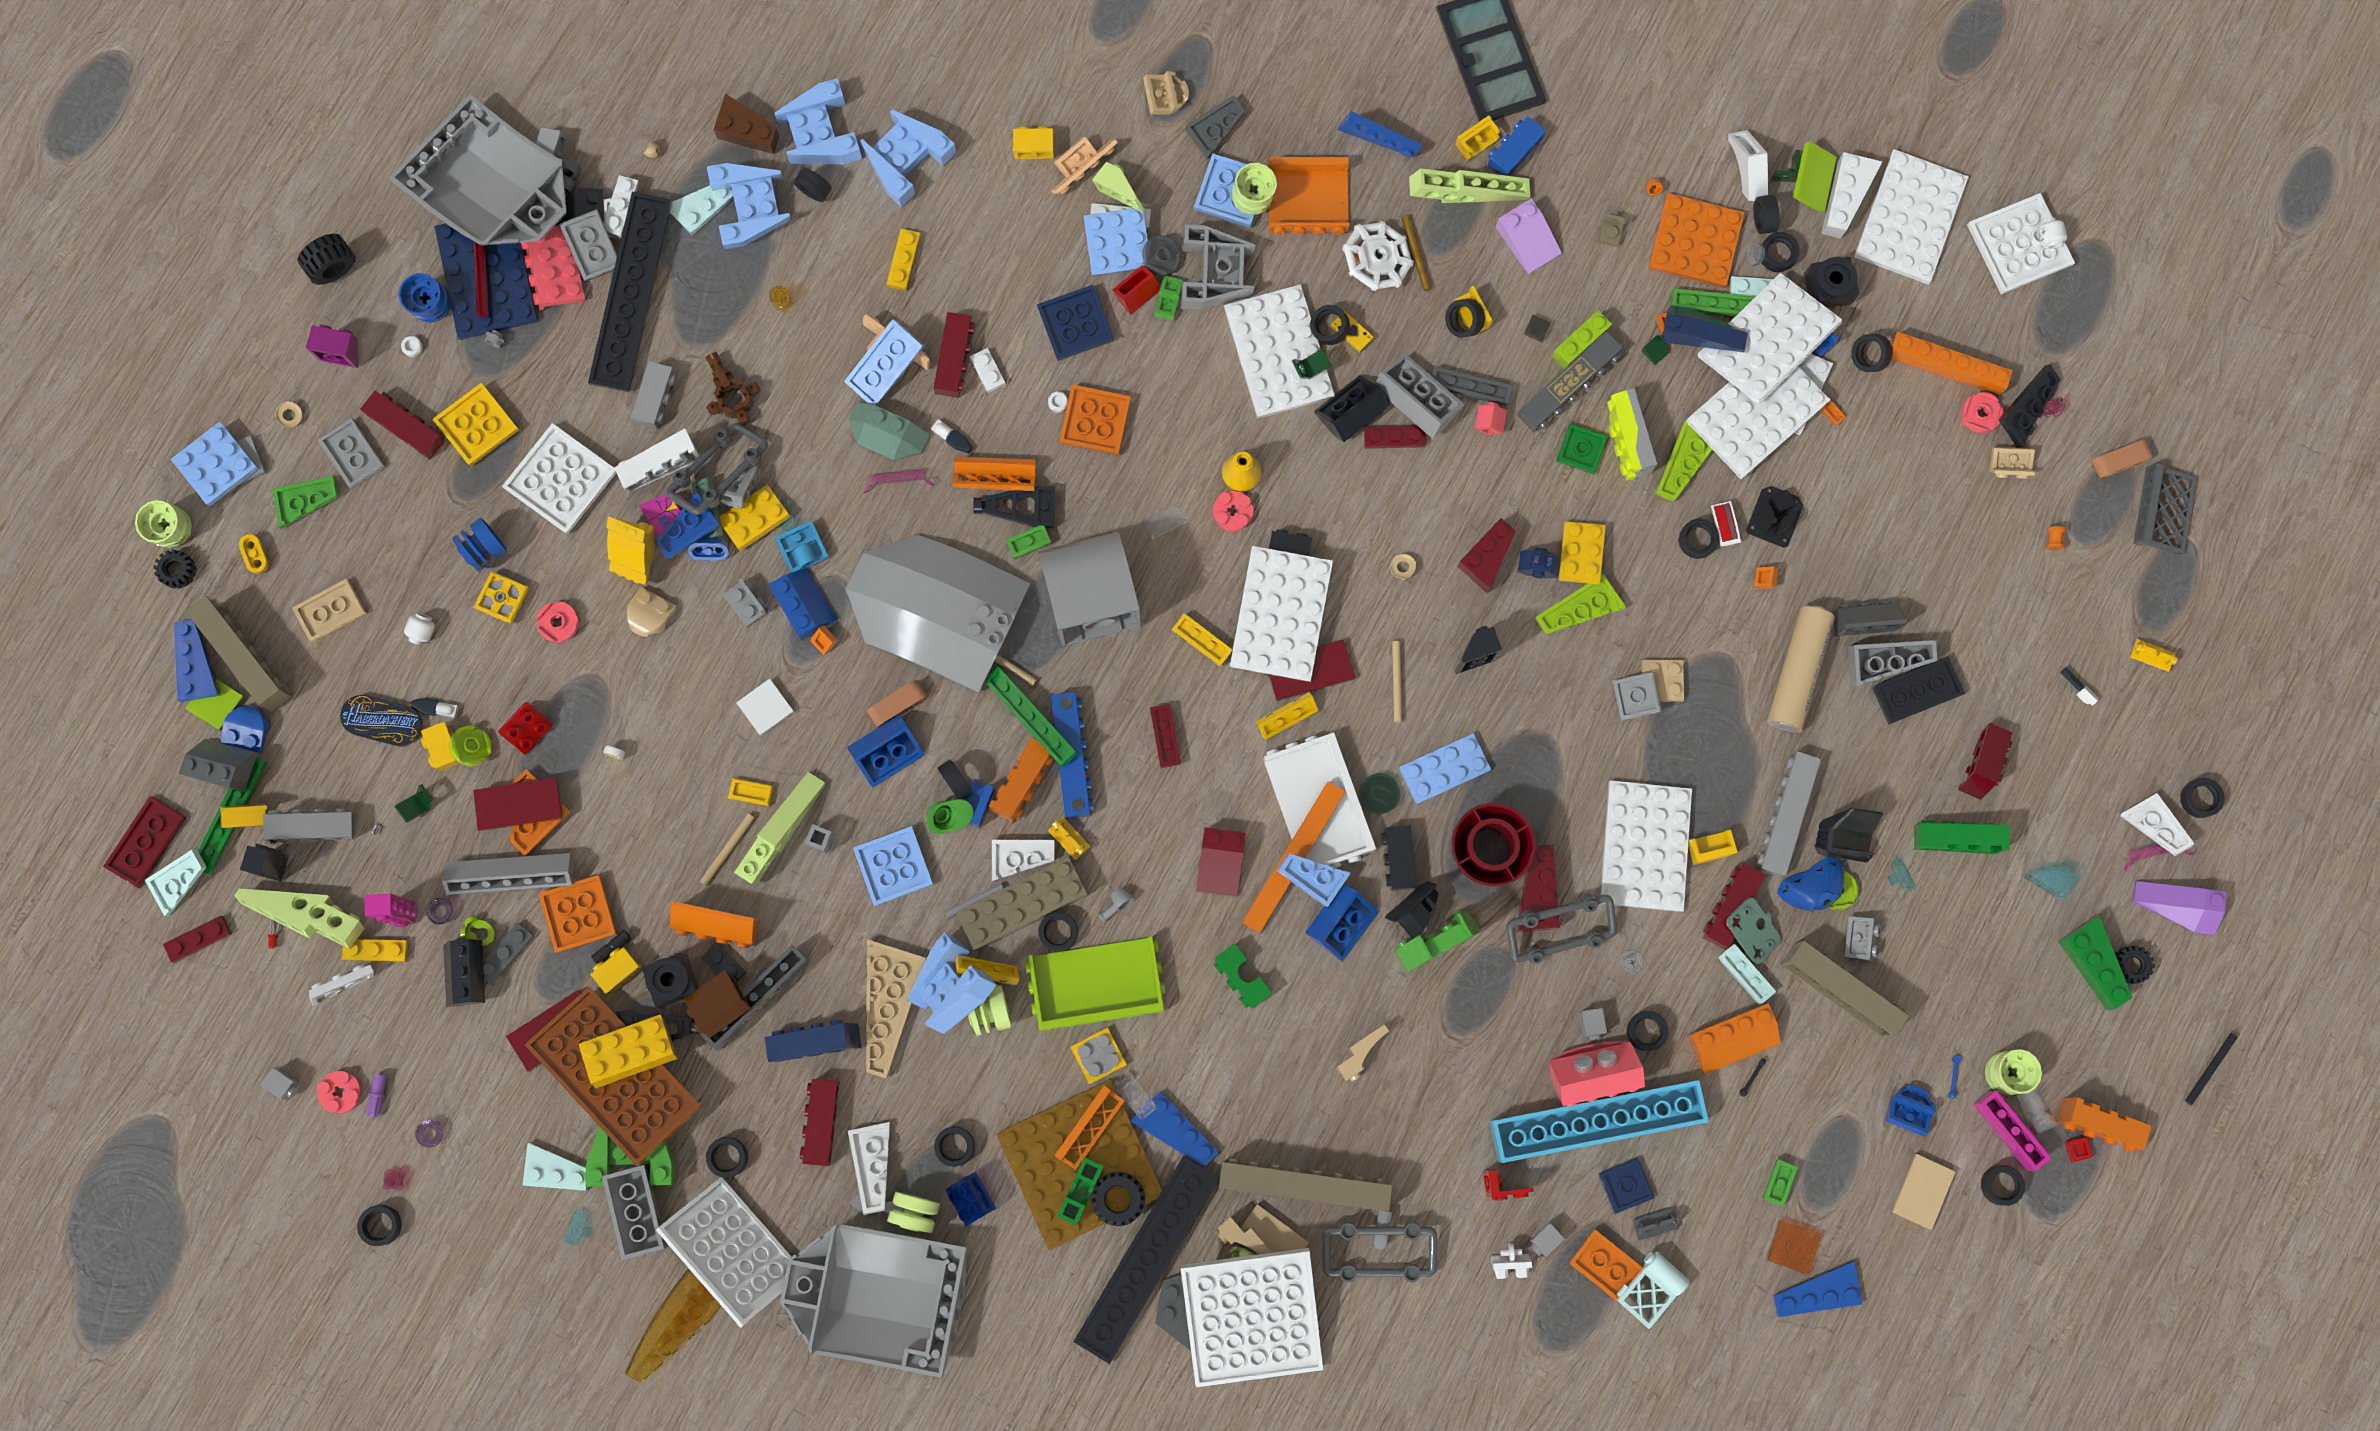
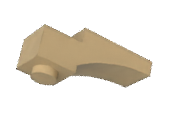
M1385 1024L1349 1048L1353 1056L1336 1067L1345 1081L1350 1079L1353 1082L1362 1076L1360 1071L1364 1069L1362 1063L1373 1045L1389 1032Z
M1231 1217L1227 1218L1217 1227L1220 1231L1217 1235L1225 1244L1228 1241L1231 1245L1237 1242L1253 1249L1258 1254L1272 1253L1251 1227L1243 1232Z

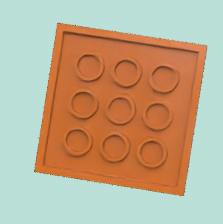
M1667 193L1648 269L1726 288L1744 212Z

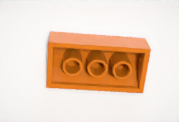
M674 901L671 903L670 928L676 930L675 934L687 936L688 933L696 934L695 938L708 940V937L716 938L717 943L728 945L729 941L736 942L737 947L748 949L749 945L755 946L760 921L755 918Z
M1769 1003L1687 1035L1703 1075L1781 1043L1778 1024Z

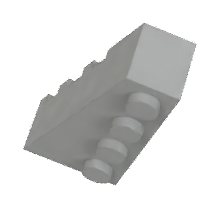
M1936 640L1849 646L1850 687L1859 686L1937 661Z
M324 809L313 810V813H304V810H291V814H282V811H269V814H263V839L267 845H274L275 840L284 844L296 842V839H300L301 842L318 841V838H322V841L353 840L352 812H348V809H335V812L326 813Z

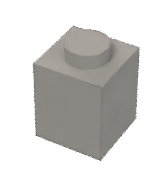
M812 824L804 844L827 854L835 834L832 831Z
M1603 1008L1579 1012L1583 1037H1589V1040L1602 1039L1601 1034L1607 1033Z
M271 1068L260 1086L279 1099L288 1100L297 1092L299 1081L280 1068Z
M1546 1223L1529 1239L1532 1243L1531 1249L1538 1256L1542 1254L1545 1257L1565 1240L1551 1223Z

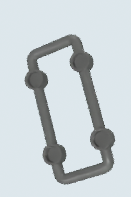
M740 423L732 424L727 430L720 429L716 431L714 435L715 441L685 471L677 470L674 473V482L666 490L667 497L694 515H700L708 508L718 506L721 502L720 496L750 466L755 467L761 463V455L768 448V442L765 438ZM736 431L759 444L756 449L749 448L744 454L745 460L715 490L708 489L704 492V501L698 507L675 493L677 489L686 488L690 485V477L719 448H725L731 444V436Z
M1587 893L1581 897L1580 901L1540 912H1535L1532 909L1523 911L1520 917L1510 920L1506 925L1511 959L1517 963L1529 960L1533 964H1539L1546 955L1587 944L1593 948L1600 947L1603 940L1612 938L1617 933L1613 898L1607 894L1595 897L1593 894ZM1606 903L1609 930L1599 932L1597 929H1591L1585 934V937L1544 948L1532 945L1528 947L1526 953L1518 954L1515 935L1516 926L1524 925L1527 928H1534L1539 920L1579 909L1593 912L1598 908V904Z
M1347 1221L1342 1223L1341 1226L1328 1227L1323 1232V1272L1329 1277H1340L1345 1282H1352L1356 1277H1404L1408 1282H1416L1420 1277H1431L1437 1271V1232L1432 1227H1419L1413 1221L1406 1223L1405 1226H1355L1354 1223ZM1331 1235H1341L1345 1240H1352L1356 1235H1405L1409 1240H1416L1420 1235H1429V1268L1419 1269L1417 1265L1412 1263L1407 1264L1403 1269L1355 1268L1349 1263L1343 1264L1340 1268H1331Z

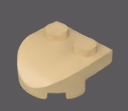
M1167 71L1164 75H1145L1143 78L1151 115L1173 114L1185 104L1189 97V89L1186 82L1176 77L1174 72Z
M640 587L627 606L629 628L635 634L643 637L655 633L658 635L665 630V624L676 611V605Z

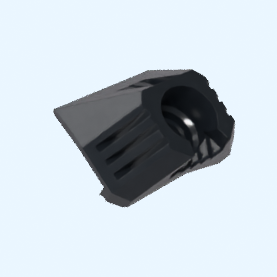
M1850 808L1823 819L1819 824L1818 836L1816 838L1815 849L1817 853L1834 859L1869 862L1875 854L1869 852L1872 835L1883 816V812Z

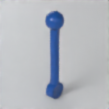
M1958 1055L1952 1057L1954 1067L1951 1091L1948 1093L1950 1099H1955L1957 1096L1955 1087L1958 1064L1961 1062V1057Z

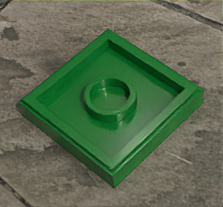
M1569 423L1556 462L1594 475L1608 436Z

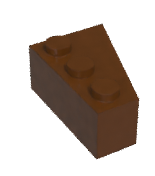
M725 93L713 129L717 139L774 154L780 137L777 128Z

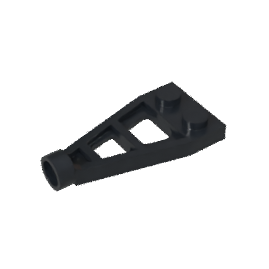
M1035 486L1034 491L1014 490L982 498H974L973 514H986L1031 527L1044 526L1045 528H1054L1055 487ZM1032 498L1035 502L1034 513L1030 516L1019 513L1016 509V504L1019 500ZM1000 500H1011L1012 511L1009 513L998 511L996 503ZM982 503L986 504L985 508H982Z
M628 1010L617 1011L616 1015L626 1026H630L660 1015V1013ZM661 1014L666 1022L678 1023V1032L670 1035L672 1041L700 1034L693 1025L695 1023L694 1019Z

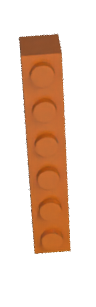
M1898 331L1890 340L1893 348V360L1999 396L2008 388L2013 370Z

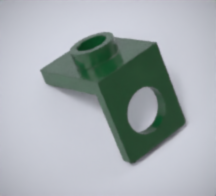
M1796 150L1792 156L1791 172L1775 171L1771 181L1795 182L1797 180L1801 162L1800 150Z
M1324 349L1318 350L1303 360H1292L1299 377L1302 379L1310 380L1332 366Z
M420 784L416 794L396 804L394 808L403 820L408 823L429 811L434 799L423 784Z

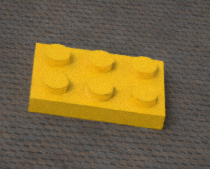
M765 485L749 496L742 510L733 507L720 516L722 527L739 551H742L789 519L790 515L770 487Z
M1565 521L1559 581L1600 585L1606 525Z

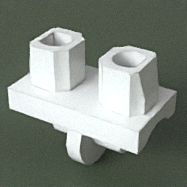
M1508 1243V1250H1500V1255L1491 1256V1264L1497 1279L1508 1278V1269H1515V1275L1518 1278H1527L1529 1268H1532L1529 1254H1522V1249H1514L1513 1243Z

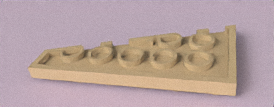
M868 939L866 1072L887 1079L912 1005L911 1002L907 1001V997L927 958Z

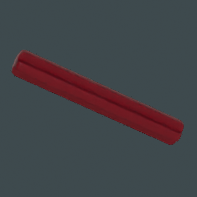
M473 242L476 313L478 317L483 318L489 315L485 245Z

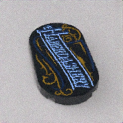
M357 695L345 702L340 712L341 723L349 733L397 747H405L415 742L423 730L422 719L411 707L367 695Z

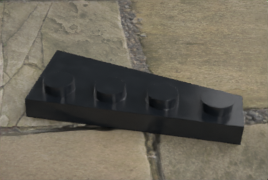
M2045 365L1998 419L2017 448H2025L2027 444L2025 441L2028 435H2032L2037 418H2041L2045 403L2050 401L2061 380L2051 365Z

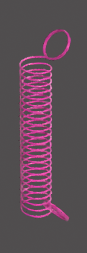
M918 470V472H917V474H918V480H919V473H920V479H921V472H922V470H920V471ZM900 471V474H899L900 482H901V475H902V482H903V474H904V479H905V473H906V471H905V472L902 471V473H901V471ZM909 471V473H908L909 481H910V474H911V480H912V473H914L913 471H911V472ZM893 472V474H892L893 483H894V475H895V481H896V474H897V472H896V473ZM884 473V475H883L884 484H885V476H886V482H887V475H888V473H886V474ZM875 474V476H874L875 485H876V478H877V484H878V476H879V481H880V475H879V474H877V475ZM925 477V481L927 480V483L929 485L934 486V484Z
M2159 844L2153 845V846H2157V849H2156V847H2155V851H2156V854L2160 855V854H2159V853H2160V852H2159V848H2158V845H2159ZM2144 847L2148 848V851L2146 849L2147 856H2144V858L2151 857L2149 847ZM2135 849L2137 850V854L2135 852V860L2142 859V856L2139 857L2138 849ZM2131 858V861L2128 862L2124 870H2127L2132 865L2133 860Z

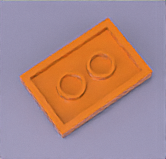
M1593 1229L1568 1262L1617 1303H1619L1617 1301L1619 1297L1616 1295L1624 1284L1628 1286L1643 1268L1595 1229Z

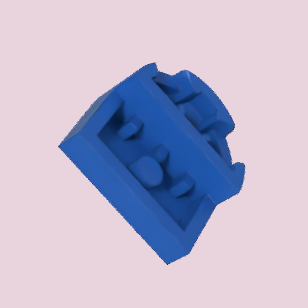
M244 705L236 708L224 720L220 743L261 753L264 750L266 732L270 730V721L266 719L262 713L263 710L259 707Z
M1908 1085L1900 1089L1891 1098L1885 1121L1925 1137L1929 1133L1931 1118L1936 1112V1106L1928 1097L1929 1093L1925 1089L1915 1085Z

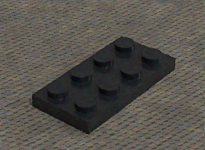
M1949 657L1872 687L1888 725L1965 694Z

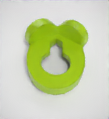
M476 915L470 916L465 920V926L460 930L461 939L479 940L477 935L471 931V928L475 927L477 929L485 928L488 931V937L482 940V946H487L494 941L495 930L489 923L479 920Z

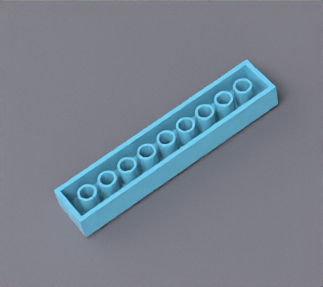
M1697 1080L1580 1103L1574 1106H1565L1490 1121L1498 1163H1505L1707 1123L1709 1121L1700 1081Z

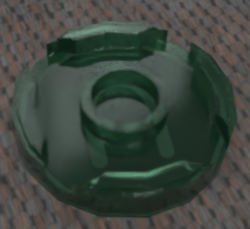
M1376 773L1367 777L1361 784L1359 791L1360 802L1364 808L1371 813L1379 815L1392 811L1398 804L1401 795L1396 780L1390 775Z

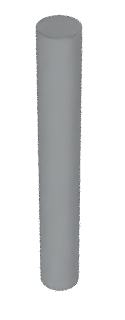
M1000 883L945 911L948 919L957 915L956 912L1004 888Z

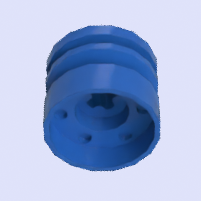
M416 273L410 275L402 282L398 296L401 305L406 311L422 322L428 323L439 321L446 316L451 305L447 289L428 274Z
M479 517L470 524L474 534L470 536L466 531H461L465 539L464 541L458 535L452 537L460 555L479 572L483 570L479 560H482L487 566L490 565L487 554L490 553L494 558L498 559L507 552L505 545L482 517Z

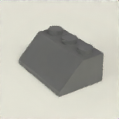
M1891 601L1879 602V605L1872 606L1871 603H1861L1858 607H1851L1850 604L1838 606L1832 612L1835 615V636L1893 632L1907 623V619L1899 604H1891Z
M204 739L185 754L178 774L244 792L258 753Z

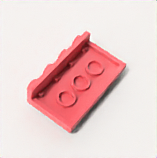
M560 225L554 226L540 242L521 243L522 249H526L525 264L526 268H530L531 271L529 282L530 286L535 288L533 300L534 304L539 306V310H544L546 306L585 301L578 265Z

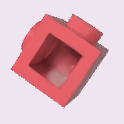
M1493 402L1479 406L1475 429L1486 435L1503 434L1507 410Z

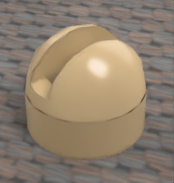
M651 140L645 147L643 154L650 158H656L658 156L657 153H660V148Z

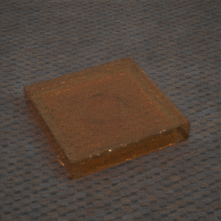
M1779 1220L1767 1261L1810 1275L1821 1234Z

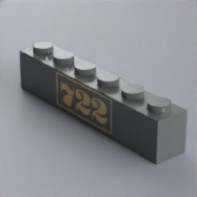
M1605 331L1519 410L1517 416L1533 432L1538 428L1542 430L1549 423L1548 419L1552 415L1556 417L1563 411L1564 408L1562 406L1566 402L1572 403L1578 397V391L1581 389L1585 391L1593 383L1591 380L1595 376L1599 378L1607 370L1605 367L1610 362L1614 364L1621 357L1620 352L1623 347Z
M791 945L743 992L751 1009L709 1038L704 1033L700 1035L715 1050H720L810 961L796 946Z

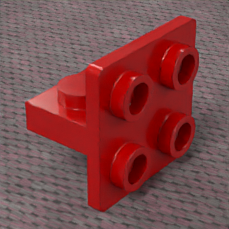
M524 702L498 730V733L526 755L553 724L529 702Z

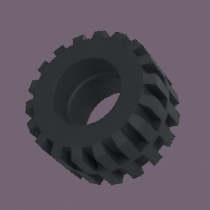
M331 233L318 237L306 245L299 253L297 261L313 284L324 285L345 275L352 268L356 257L342 236Z
M1113 1172L1102 1177L1095 1185L1091 1197L1095 1214L1101 1221L1111 1226H1124L1132 1223L1139 1217L1145 1205V1194L1142 1185L1135 1177L1124 1172ZM1122 1186L1129 1191L1131 1203L1126 1210L1115 1212L1107 1206L1106 1194L1112 1187Z

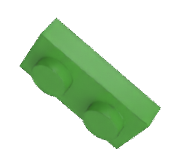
M1037 526L1006 539L1014 560L1051 544L1044 526Z
M1776 1159L1762 1199L1784 1207L1798 1167Z

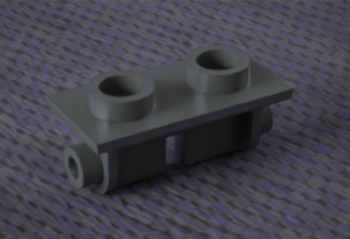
M1673 1208L1632 1220L1639 1241L1679 1229V1218L1677 1214L1675 1215Z

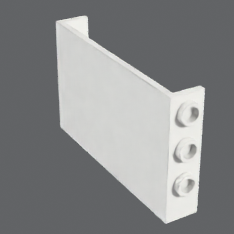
M1334 733L1319 738L1316 735L1305 739V743L1298 745L1297 742L1286 745L1284 750L1278 751V749L1266 752L1267 756H1264L1263 761L1291 839H1293L1327 781L1345 791L1344 796L1306 859L1339 868L1342 862L1349 861V863L1359 861L1361 860L1360 856L1376 850Z

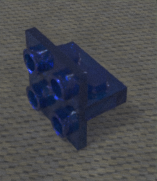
M976 1172L962 1178L946 1189L949 1200L955 1206L958 1216L965 1226L970 1225L996 1209Z

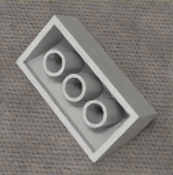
M1403 354L1381 371L1375 382L1383 391L1386 399L1431 438L1442 432L1465 405L1406 354Z
M648 1165L602 1176L621 1259L626 1260L668 1248L666 1241L656 1231L662 1223L653 1185H650Z

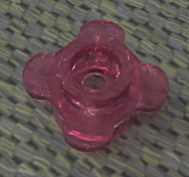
M2063 398L2052 399L2047 403L2046 417L2051 415L2056 418L2063 412L2065 404L2062 403Z
M387 1169L384 1172L383 1188L385 1190L396 1189L401 1191L404 1188L403 1178L405 1177V1172L403 1170L392 1171Z

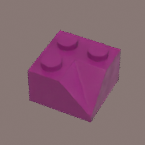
M320 324L319 327L311 326L306 349L316 359L358 368V339L350 330L340 328L339 331L333 330L332 327Z

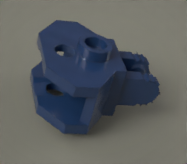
M1545 548L1520 551L1518 573L1534 578H1558L1561 562L1560 556L1553 554V552H1548V549Z

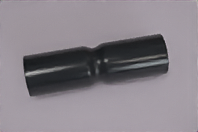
M622 930L608 944H605L595 952L591 958L596 964L604 962L614 950L623 947L632 939L625 930Z

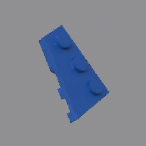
M696 491L689 502L698 507L703 500ZM683 508L676 519L670 523L657 539L656 543L669 560L720 527L709 509L700 515H694Z

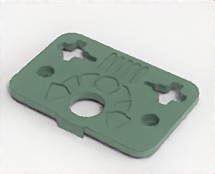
M1747 898L1726 920L1728 928L1753 963L1760 964L1781 942L1779 933L1771 923L1772 920L1767 913L1763 912L1754 898ZM1733 918H1740L1738 922L1740 928L1732 926L1734 923ZM1763 918L1765 925L1763 929L1759 930L1756 923L1758 919ZM1754 948H1756V949H1758V950H1759V949L1762 950V951L1760 952V955H1761L1760 958H1759V957H1755V958H1754V955H1755V951H1754L1755 949H1754Z

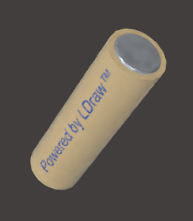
M1802 606L1799 610L1767 718V723L1775 728L1800 733L1803 730L1835 621V615L1826 611L1821 606Z

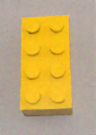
M661 1014L578 1044L590 1083L595 1088L677 1059L666 1021Z

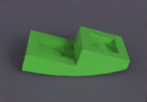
M1164 275L1154 317L1174 321L1183 284L1182 279Z

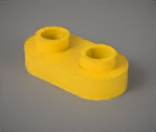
M252 534L243 536L239 541V549L247 569L254 574L264 573L269 567V561L261 540ZM254 543V548L249 549L250 544ZM261 561V566L256 567L257 562Z

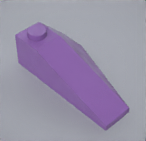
M2135 881L2133 902L2168 918L2174 923L2186 927L2191 932L2215 935L2225 914L2227 892Z

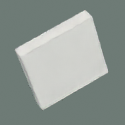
M770 679L736 702L760 736L794 713Z

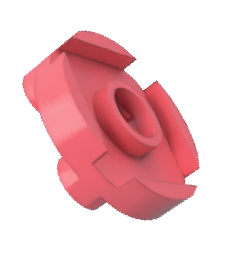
M1985 392L1972 395L1964 402L1961 408L1962 424L1976 433L1991 432L2000 424L1998 419L2003 414V408L1998 403L1999 400L1992 394ZM1983 408L1987 416L1980 417L1977 411Z
M1239 491L1221 493L1213 506L1214 520L1225 531L1238 532L1251 522L1253 517V505L1250 498ZM1231 507H1236L1239 513L1230 516V512H1227V510L1231 509Z
M564 602L548 603L540 609L537 615V629L541 636L550 642L559 644L571 639L577 632L580 624L576 611ZM561 617L562 625L553 627L555 624L553 620L555 618L560 619Z
M345 1071L331 1072L317 1086L318 1100L321 1106L328 1112H349L359 1103L360 1095H362V1085L359 1079L351 1073ZM337 1087L344 1088L345 1090L342 1093V1098L335 1095Z

